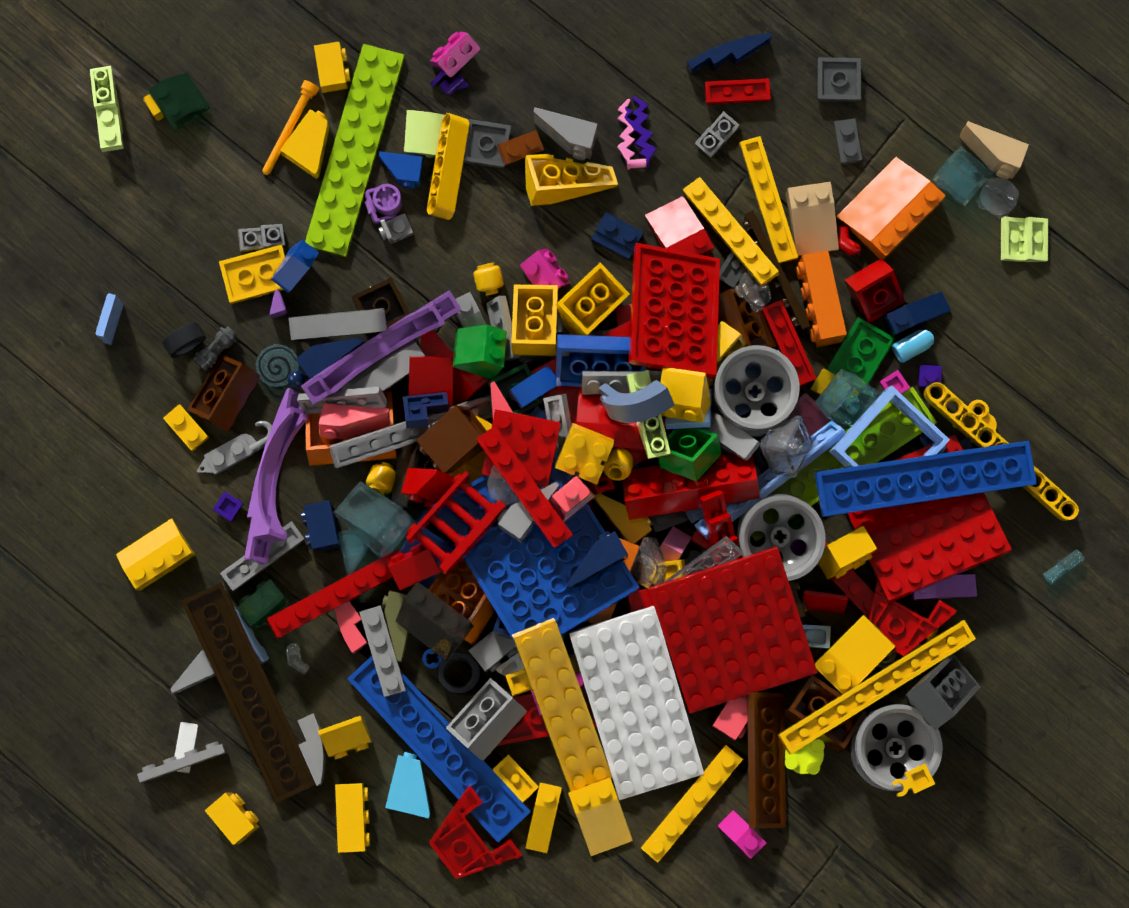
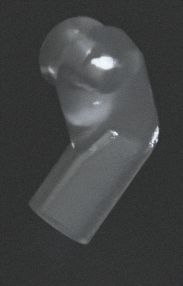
M291 643L286 648L287 664L305 675L310 665L301 660L299 645Z

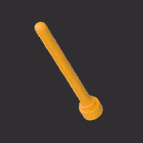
M304 80L300 87L302 95L263 167L262 172L264 175L271 173L281 154L280 149L291 135L309 98L312 99L313 96H316L319 87L312 82Z

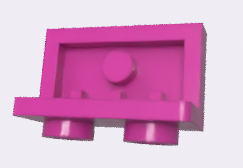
M455 32L448 39L449 43L444 47H439L433 53L434 57L430 60L435 67L441 68L448 77L454 76L480 50L477 43L466 32Z
M548 249L536 251L520 264L533 285H558V290H560L562 287L571 284L566 271L560 268L556 262V256Z

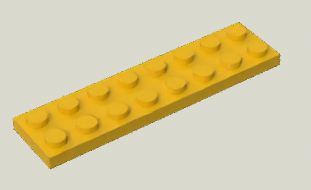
M552 618L513 634V640L570 792L604 779L612 778L609 765L556 620Z

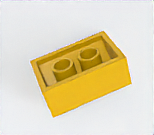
M599 263L556 303L564 327L571 335L587 336L630 293Z
M171 518L116 555L134 588L141 591L194 557L195 553Z

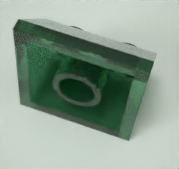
M187 73L165 78L148 89V92L174 131H177L211 108Z
M271 579L268 582L263 580L255 588L257 591L251 596L248 594L239 601L240 606L237 607V610L247 623L256 630L267 621V618L274 615L290 601Z

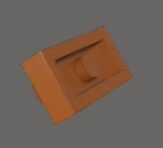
M537 130L497 145L504 166L521 160L526 155H534L544 150Z

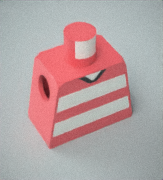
M576 476L553 494L550 504L563 522H565L596 496L582 479Z

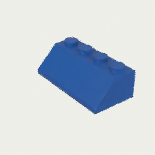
M557 335L555 386L582 387V371H645V367L629 364L630 337Z

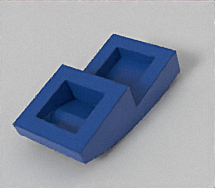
M548 365L511 388L509 392L520 409H522L540 396L556 388V376Z

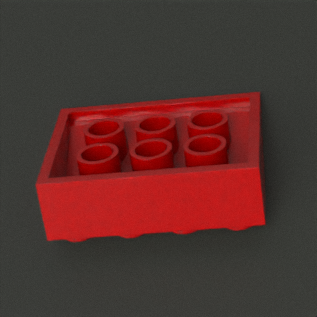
M579 387L577 425L614 439L612 449L623 448L627 451L646 452L636 422L624 423L609 418L600 400L602 395L582 394V387ZM662 416V420H663V424H664V428H665V420H666V417Z

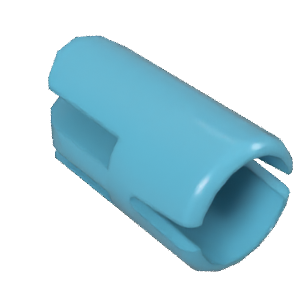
M918 330L894 343L892 349L900 362H905L929 349L934 343V336L927 330Z

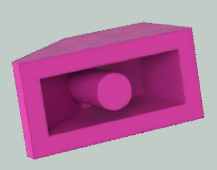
M734 810L718 825L750 859L766 844L755 830L749 828V825Z

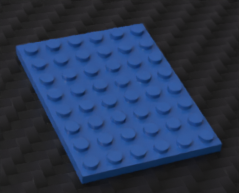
M555 452L548 486L556 482L559 484L560 490L572 478L569 473L555 468L558 455ZM483 475L469 483L490 503L494 502L496 504L498 500L503 502L507 510L511 505L519 502V499L504 479ZM460 489L452 498L476 520H481L486 515L485 509L463 490ZM588 504L564 522L573 536L555 549L536 523L520 543L501 530L498 526L500 521L497 520L463 558L512 639L513 634L552 618L556 620L562 636L639 589L638 584L624 562L617 564L571 591L567 588L568 581L594 543L598 541L597 537L605 533ZM447 506L437 515L460 536L464 535L466 537L471 532L470 526Z

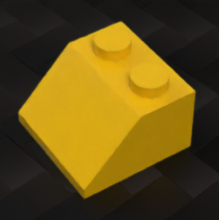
M663 368L660 383L668 388L675 405L661 413V416L704 422L711 405L706 373Z
M363 716L318 730L328 757L334 756L335 760L347 756V751L355 749L356 752L369 748L368 744L372 743Z

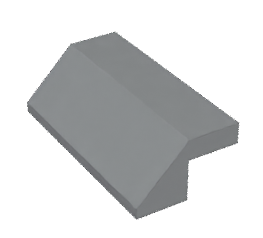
M413 339L363 370L342 386L341 389L380 386L382 392H385L409 375V356L425 355Z

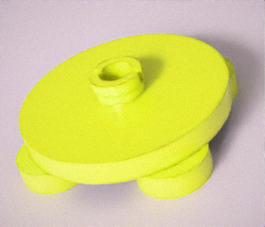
M815 739L792 754H789L785 748L786 768L800 774H817L820 771L824 758V742L820 739Z

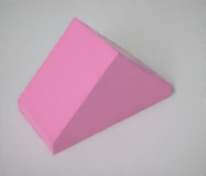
M673 526L651 563L679 560L692 537Z

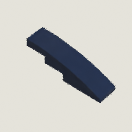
M764 33L726 42L689 60L686 69L692 75L707 64L714 70L730 59L736 66L771 42L772 35Z

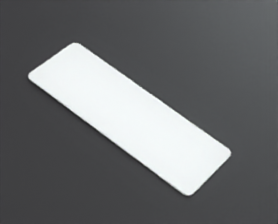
M180 723L175 750L177 760L185 757V752L194 750L197 724ZM191 766L186 767V768H183V769H180V770H177V771H178V772L189 773Z

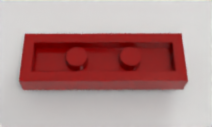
M769 78L705 82L706 105L770 102Z

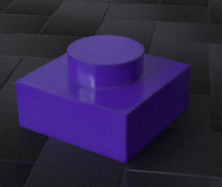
M920 365L918 388H926L936 382L941 383L942 366Z
M224 491L213 511L233 522L244 503Z

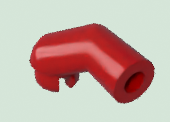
M838 227L839 248L848 255H858L861 247L849 238V227Z

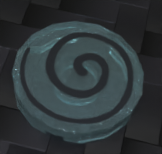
M280 344L270 345L263 349L257 357L255 365L257 373L261 375L260 379L262 382L274 388L289 385L288 375L292 371H299L300 366L295 359L297 356L294 351Z

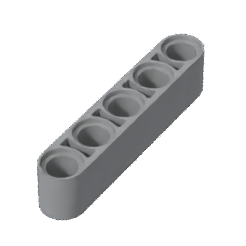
M384 308L288 318L291 340L387 331Z

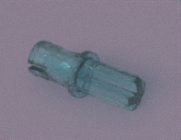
M1075 550L1064 559L1057 560V564L1042 575L1052 585L1064 574H1070V570L1084 560V556L1079 550Z

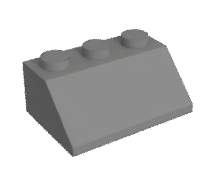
M490 678L449 723L446 729L483 762L526 714L527 710Z

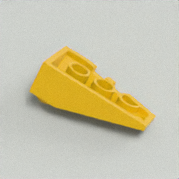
M549 154L526 155L525 157L526 191L531 206L554 204L618 186L613 167L590 162L581 164L573 162V159L566 158V160L553 158L554 155Z

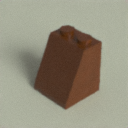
M455 405L417 439V442L420 444V451L425 456H430L434 461L432 465L435 469L451 474L483 450L476 441V438L487 432V430L468 407Z

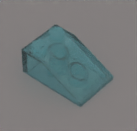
M361 481L333 512L380 558L392 553L405 537L410 526L416 523L402 507Z

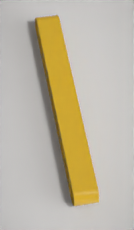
M938 382L932 383L924 390L925 400L978 448L1009 444L943 384ZM934 387L940 391L939 399H934L931 396V388ZM948 402L956 405L957 409L954 414L948 412ZM965 417L972 419L973 426L971 428L964 426L963 419ZM982 431L989 435L987 443L980 440L979 436ZM1034 466L1038 485L1036 487L1024 486L1023 488L1062 521L1074 519L1079 512L1077 504ZM1048 490L1053 491L1055 495L1052 502L1046 499L1045 494ZM1064 505H1068L1071 508V514L1068 517L1062 513Z

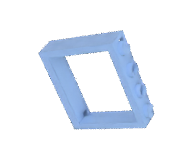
M890 386L883 391L829 452L846 468L859 466L844 451L889 401L934 442L923 456L944 453V450L947 448L945 445L950 439L893 386Z

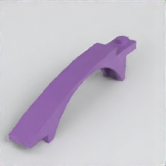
M450 290L417 311L410 313L388 327L387 331H382L308 380L301 387L314 405L331 393L333 394L356 375L392 351L445 324V319L461 310L459 304Z
M288 388L285 392L266 441L247 518L251 519L244 559L261 565L268 562L271 543L287 539V533L282 528L276 511L277 479L285 453L296 433L308 420L309 415L303 412L297 401L298 395L302 393Z

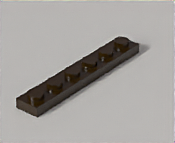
M752 210L744 216V221L742 222L744 229L747 233H751L753 241L779 271V275L773 278L771 283L776 291H780L782 295L780 300H782L786 310H789L794 328H798L799 332L802 333L809 329L810 324Z

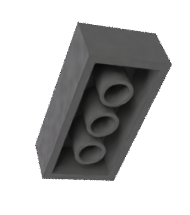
M951 654L933 666L906 696L910 704L923 715L924 721L936 730L954 717L981 686L958 658Z

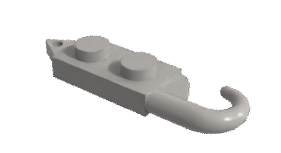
M267 421L256 422L255 426L267 428L268 434L266 437L256 442L251 435L241 434L205 454V458L197 472L214 473V475H217L253 455V453L265 447L272 425Z

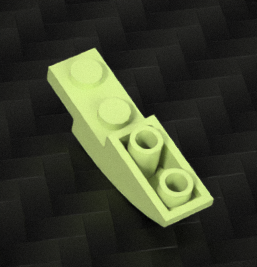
M106 66L90 69L100 149L102 152L124 149L121 115L112 67Z
M648 370L626 375L630 393L639 391L651 383ZM661 414L636 422L648 459L671 454Z

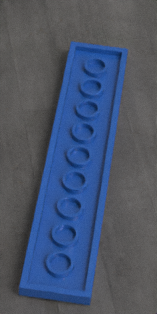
M1029 441L815 473L822 517L1037 484Z
M371 656L347 679L458 800L469 785L472 786L483 803L470 813L497 842L502 840L531 811L484 760L482 762L446 729L449 725L448 721L402 672L401 675L406 691L384 697L373 657Z

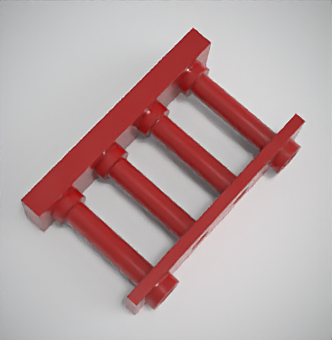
M466 471L462 475L459 473L452 480L450 489L418 524L414 523L406 532L408 534L406 536L407 542L412 544L417 539L440 559L441 565L439 568L446 576L453 571L496 523L501 512L504 509L507 510L506 505L500 500L496 504L494 502L490 503L469 485L467 481L470 479V476ZM460 489L485 509L486 515L481 520H476L452 499ZM445 506L470 526L471 532L466 537L464 535L460 536L437 516ZM430 522L455 543L456 548L451 554L449 552L445 553L422 533Z

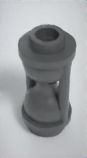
M221 326L212 344L195 354L196 357L193 360L205 371L214 367L213 365L217 362L218 355L224 349L231 347L233 343L237 342L235 339L237 334L228 326L225 329Z

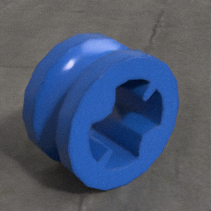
M428 649L424 652L422 660L426 667L435 669L440 666L443 657L438 650ZM428 654H438V657H436L439 659L437 663L433 662L431 665L427 663L429 660L426 659Z

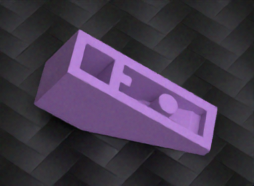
M975 574L955 575L910 594L911 601L977 597Z

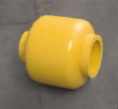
M494 262L477 266L478 270L473 273L477 290L485 292L486 296L499 293L498 288L504 285L501 268L497 265L494 266Z
M623 448L612 449L603 469L605 475L616 481L625 480L629 477L633 466L631 453Z
M385 462L372 466L366 479V485L372 494L384 496L392 492L398 479L397 473L393 470L394 467Z

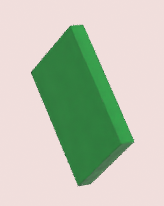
M858 317L827 370L861 390L859 393L862 395L891 348L895 338Z

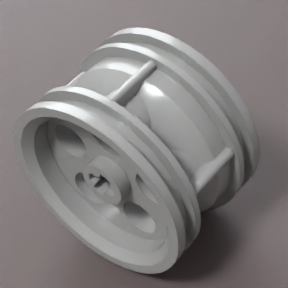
M753 345L738 349L723 361L717 372L712 387L714 411L751 437H760L772 433L786 422L798 401L800 387L797 372L790 360L773 348ZM748 365H756L760 369V376L757 379L752 380L746 376L745 368ZM772 378L780 380L782 389L779 392H770L767 389V381ZM729 381L738 382L741 387L740 393L737 395L728 393L726 383ZM752 389H756V392H759L756 398H752V395H749ZM765 403L773 404L776 408V414L773 416L763 415L760 409L761 406ZM741 404L748 406L750 416L746 418L739 417L735 412V408Z
M768 494L740 516L736 528V537L739 539L742 557L778 547L782 554V562L788 581L798 579L809 573L821 559L825 548V529L817 512L806 502L788 494ZM770 508L775 509L778 513V519L772 524L765 523L763 520L764 512ZM793 514H800L803 517V525L798 529H792L788 525V519ZM778 530L785 534L780 542L774 538V534H777ZM755 531H762L765 535V541L760 546H753L750 542V536ZM796 539H801L806 544L804 553L800 555L793 554L790 549L791 543Z
M890 705L871 711L864 717L850 741V755L858 774L870 785L886 791L903 790L901 784L898 783L894 786L891 784L892 781L896 780L890 773V767L893 763L898 762L902 764L905 772L926 763L931 776H933L942 758L943 746L939 730H934L932 726H929L917 708L908 705ZM902 721H908L912 725V733L908 737H902L898 734L897 728ZM876 724H882L886 728L887 733L882 740H877L872 735V729ZM893 742H895V745H899L896 755L893 754V751L890 752L889 747L893 746ZM913 745L921 746L924 751V755L919 761L912 760L908 755V750ZM873 749L879 751L882 756V760L877 766L871 765L867 758L868 753ZM903 775V777L900 779L905 780V775Z

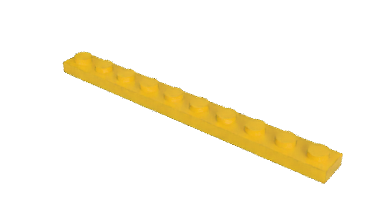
M962 620L778 734V737L787 752L792 754L976 638L965 620Z

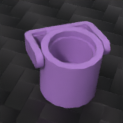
M382 184L376 188L368 189L365 193V204L368 214L371 215L372 221L376 224L381 223L380 221L383 219L388 221L397 217V214L402 209V197L398 188L394 185ZM378 211V213L385 217L377 218L376 212Z

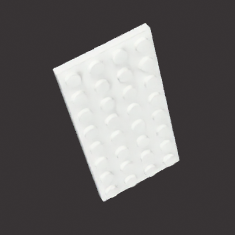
M651 606L569 631L619 800L703 775L704 771L655 607Z

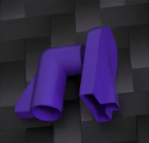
M442 69L430 83L432 87L446 75ZM458 75L450 83L444 79L439 87L447 95H452L456 90L466 88L469 84L461 75Z

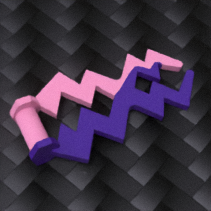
M635 96L632 97V100L640 107L634 112L631 109H627L630 103V99H627L619 107L618 111L622 114L617 118L628 126L620 135L624 142L617 146L627 161V170H630V168H649V160L657 150V148L646 143L653 133L641 127V124L649 117V115L642 113L648 104ZM632 112L637 117L634 121L627 118ZM633 131L641 135L635 142V145L643 149L639 154L645 157V159L630 160L635 155L634 152L627 149L635 141L634 138L629 136Z

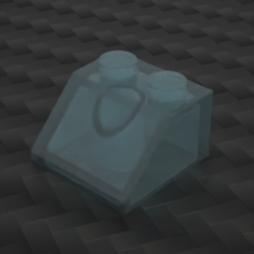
M960 146L945 161L932 179L940 188L953 195L957 202L966 206L994 172Z
M840 369L815 403L827 419L852 427L881 393L857 375Z

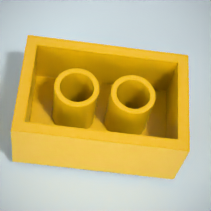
M514 285L512 355L556 356L558 285Z

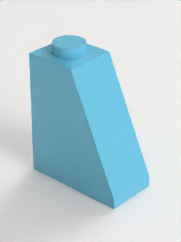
M404 752L403 756L398 755L385 808L430 818L431 811L422 762L416 759L417 755Z

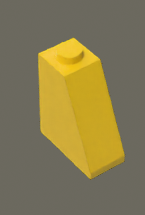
M310 109L280 151L286 159L315 179H318L330 126L326 115L320 111L314 112Z

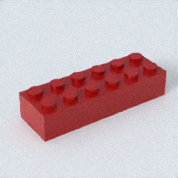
M733 453L721 454L697 482L662 469L660 465L632 469L629 477L622 480L629 520L702 508L700 497L718 490L723 492L725 504L760 498L753 454L748 461Z

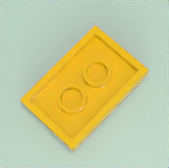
M282 245L219 261L230 304L274 293L276 290H284L271 280L285 258Z

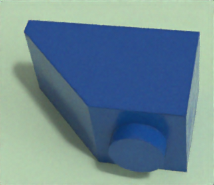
M379 152L380 161L399 185L406 189L420 187L424 163L423 157Z
M304 240L299 241L290 248L271 280L289 293L309 270L319 252Z

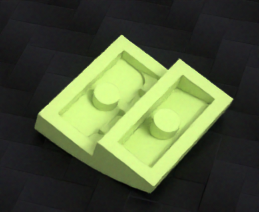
M407 110L404 154L426 155L427 158H435L441 123L445 115Z
M1006 216L1001 218V260L1016 262L1048 261V219L1036 217L1024 219Z

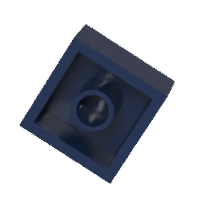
M327 500L303 505L304 511L301 512L303 525L308 527L309 532L305 533L307 546L316 553L342 548L335 509L331 501Z

